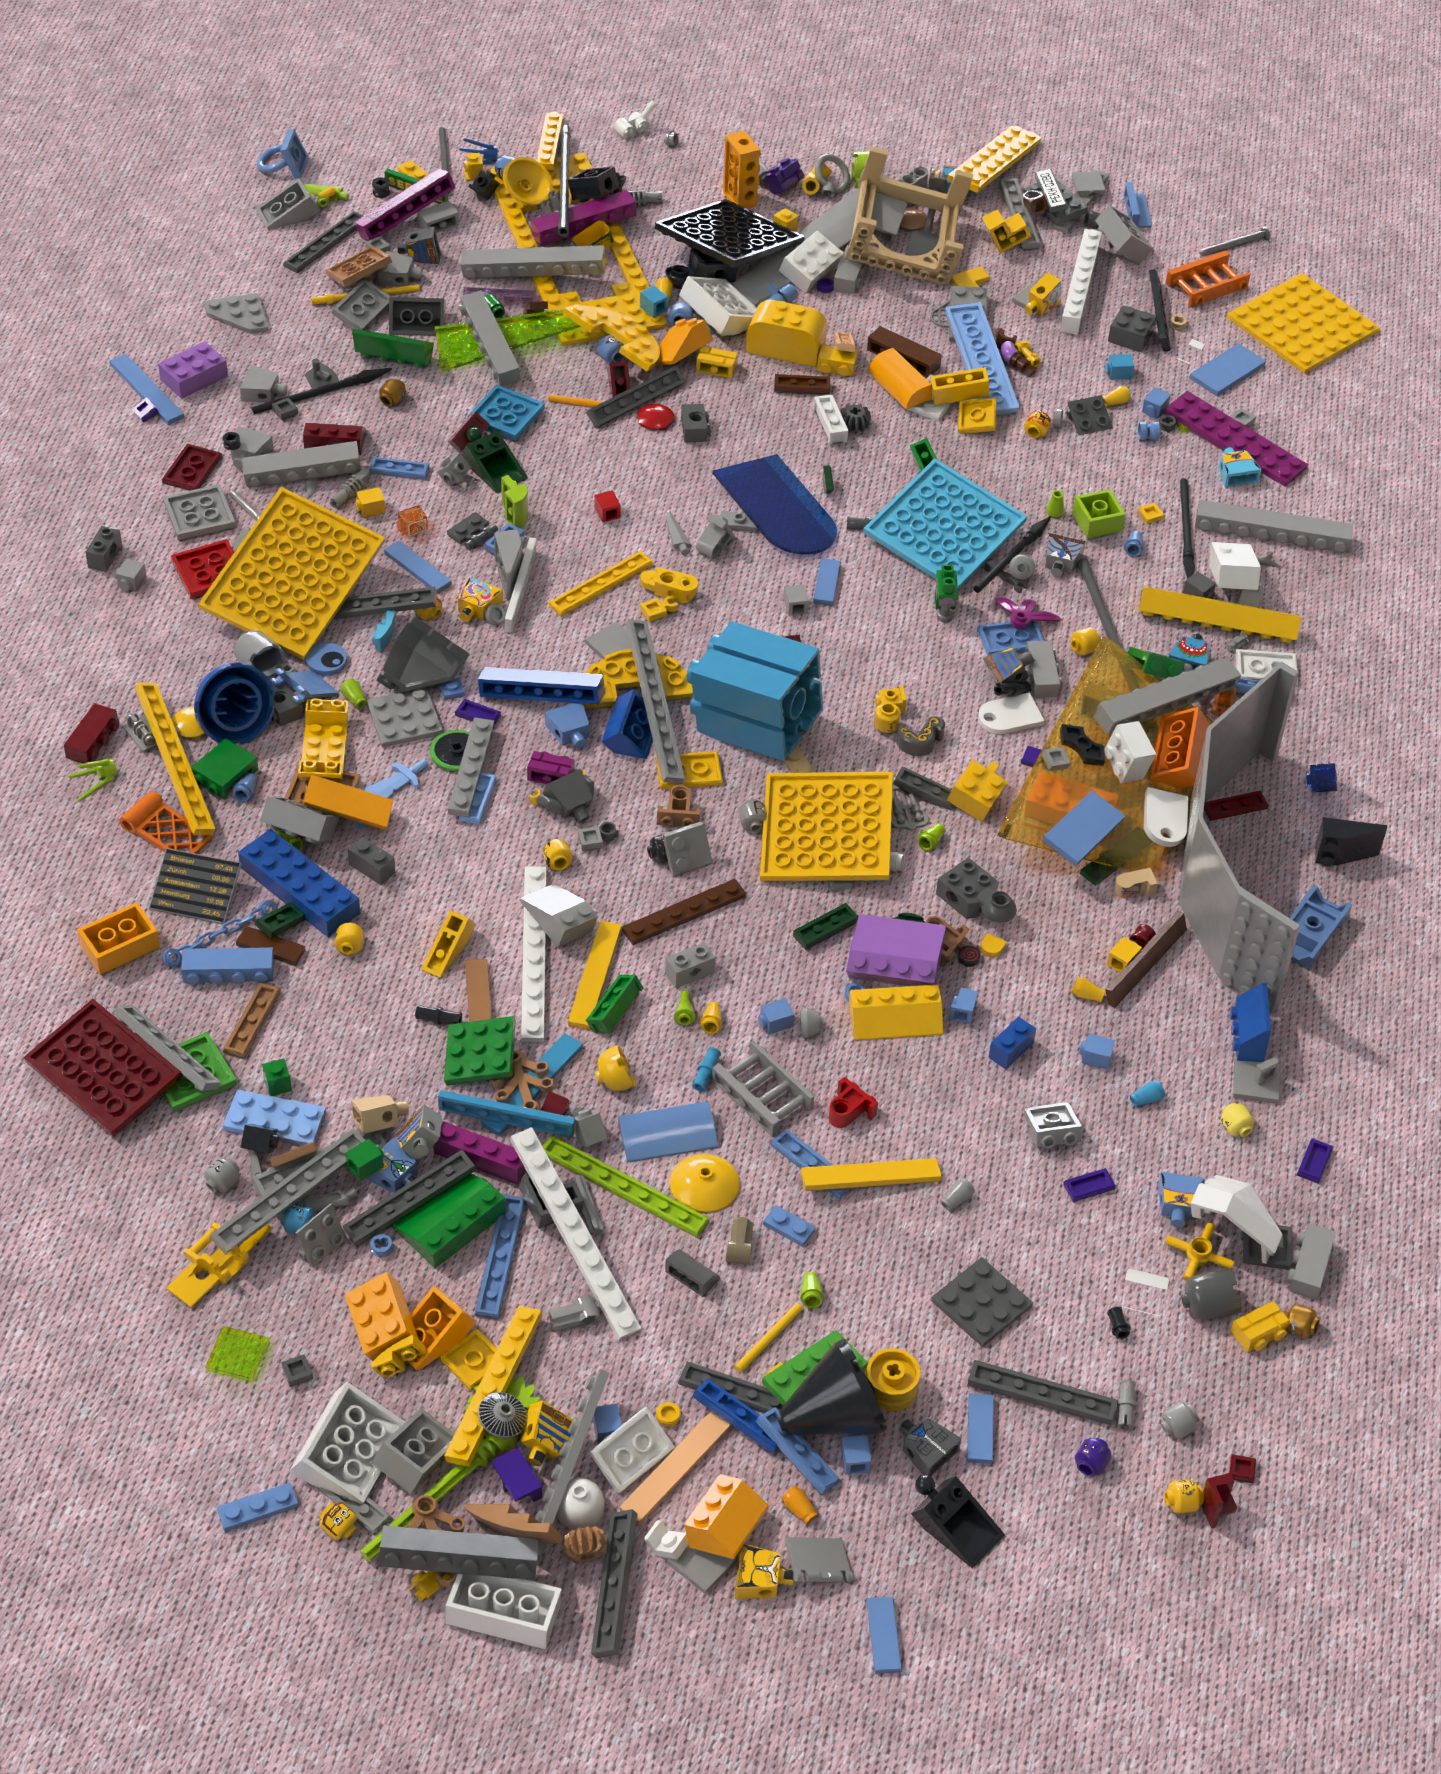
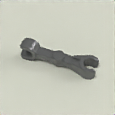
M993 559L987 560L985 562L987 566L984 567V570L990 572L997 563ZM1002 570L997 575L1001 580L1014 586V590L1018 593H1022V588L1019 586L1027 589L1026 581L1016 580L1008 572Z

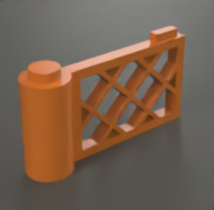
M149 791L119 818V823L123 829L132 834L136 833L163 852H165L166 848L174 850L190 848V853L197 854L213 839V835H201L204 837L201 842H192L191 836L196 835H193L190 830L187 818L164 804L162 796L156 792ZM165 812L171 816L172 820L159 821L158 817ZM172 825L173 832H160L159 826ZM175 825H185L188 827V831H175ZM147 827H157V833H147L144 830ZM189 836V843H176V837ZM173 837L174 844H164L160 838Z

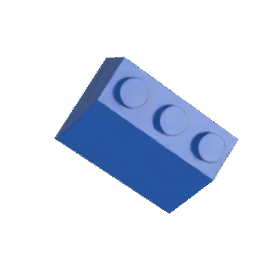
M633 689L616 698L601 742L613 753L647 759L653 738L644 699Z
M1262 983L1236 997L1235 1006L1230 1008V1020H1234L1231 1025V1035H1235L1232 1050L1236 1051L1238 1061L1264 1062L1271 1034L1267 984Z

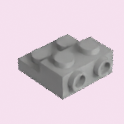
M1068 1102L1024 1108V1117L1030 1126V1136L1036 1148L1050 1149L1055 1145L1065 1144L1072 1146L1077 1142H1081L1082 1126Z

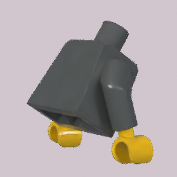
M579 769L546 784L542 792L543 794L537 789L534 791L535 796L528 795L531 804H540L560 814L563 818L574 814L578 822L581 823L590 818L585 808L589 807L593 800L594 782L586 775L585 770Z

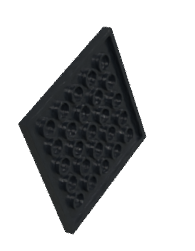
M727 199L655 222V229L663 235L675 238L676 241L683 242L688 247L701 251L702 254L714 257L715 260L722 261L731 268H737L740 265L762 259L779 251L796 247V245L803 243L805 240L804 235Z

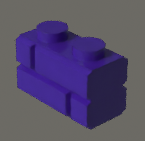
M785 158L780 161L779 166L777 165L769 169V173L764 178L769 185L771 193L782 194L804 178V173L800 169L801 166L798 159Z

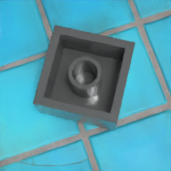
M1122 305L1110 326L1108 342L1142 352L1154 332L1157 316Z

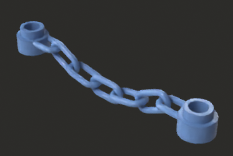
M264 900L259 904L258 908L250 912L248 917L241 920L238 918L232 919L224 923L220 930L214 933L209 931L202 934L196 939V943L192 945L186 944L177 949L165 950L162 954L163 963L167 966H177L182 960L179 951L184 948L206 947L214 942L216 936L222 933H233L248 921L257 922V919L269 914L266 910L268 905L272 907V911L278 909L276 903L271 900ZM259 912L261 916L256 918V915L253 914ZM234 922H236V925H239L238 927L227 931V925L232 924ZM208 936L211 940L203 944V941H200V939ZM173 953L176 955L174 962L170 960V956Z

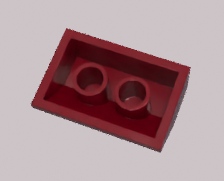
M305 423L303 432L304 449L357 441L359 455H361L366 428L354 425Z

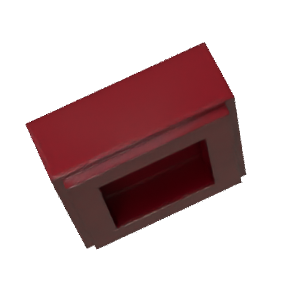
M1231 1454L1229 1473L1231 1472L1233 1479L1254 1483L1256 1459Z

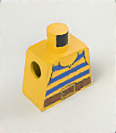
M543 1400L530 1404L527 1422L521 1438L522 1444L532 1449L528 1461L535 1466H542L545 1458L552 1459L560 1456L563 1444L570 1439L571 1434L568 1433V1430L573 1419Z

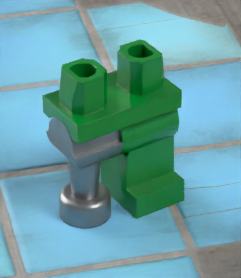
M942 565L941 570H936L935 609H939L937 619L946 623L952 620L953 613L950 609H955L956 600H958L959 596L957 572L954 570V565Z

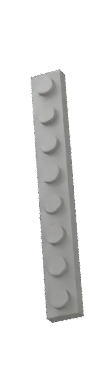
M354 1128L214 1231L210 1239L227 1255L347 1164L345 1152L366 1140Z
M600 1369L595 1375L591 1374L586 1382L585 1388L588 1391L586 1396L581 1398L577 1406V1411H579L577 1420L574 1419L569 1427L568 1433L571 1436L569 1441H565L561 1448L560 1465L557 1464L552 1472L551 1478L554 1481L551 1488L548 1487L542 1499L545 1502L542 1511L539 1510L535 1517L539 1523H551L553 1525L609 1376L607 1371ZM546 1543L538 1544V1558L541 1556Z

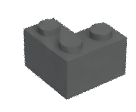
M529 1174L522 1176L520 1191L538 1229L553 1224L554 1221ZM572 1181L564 1184L578 1213H582L584 1198L576 1182Z

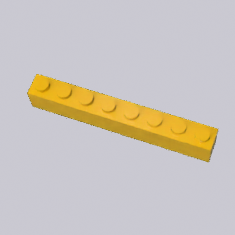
M1143 586L1139 606L1142 615L1154 617V613L1161 614L1162 619L1173 620L1174 617L1182 618L1181 622L1193 624V621L1201 622V626L1213 628V625L1221 626V630L1232 632L1234 628L1241 630L1240 633L1252 635L1255 632L1260 633V637L1272 639V636L1280 637V641L1287 643L1297 640L1302 618L1300 615Z

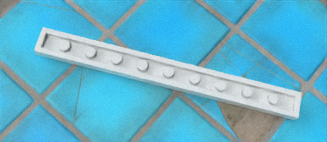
M525 867L524 896L546 887V867ZM525 907L521 1042H544L546 932Z
M531 1127L512 1135L510 1141L614 1334L618 1340H621L640 1331L641 1327L533 1128Z

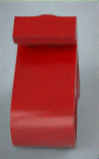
M846 1077L838 1081V1096L831 1101L828 1119L831 1125L837 1128H844L865 1111L868 1113L867 1118L870 1120L877 1115L878 1102L872 1095L865 1093L855 1082H851Z

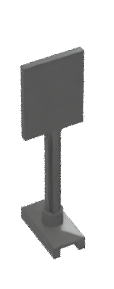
M930 173L928 189L946 194L948 175H944V178L934 177V173ZM929 208L923 232L911 231L905 255H923L936 247L939 235L931 234L936 210Z

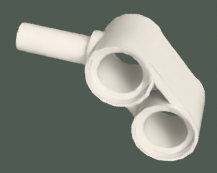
M651 100L642 114L634 112L630 115L628 121L625 118H619L614 124V130L624 139L641 134L643 131L647 132L650 128L647 117L657 104Z

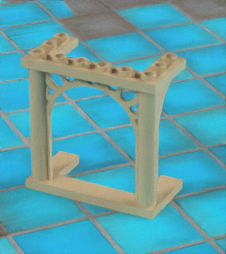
M871 146L857 189H860L852 238L845 259L930 282L949 285L964 244L954 242L958 215L974 174L957 169L948 193L944 194L880 176L888 156V150ZM878 192L897 200L942 211L939 239L936 247L923 255L907 256L893 252L882 245L873 234L877 223L876 220L871 219L875 193Z

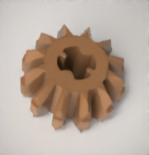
M596 1526L571 1530L569 1534L564 1536V1550L567 1559L573 1561V1563L582 1562L583 1564L589 1561L593 1562L595 1559H601L602 1556L607 1554V1539L604 1530Z

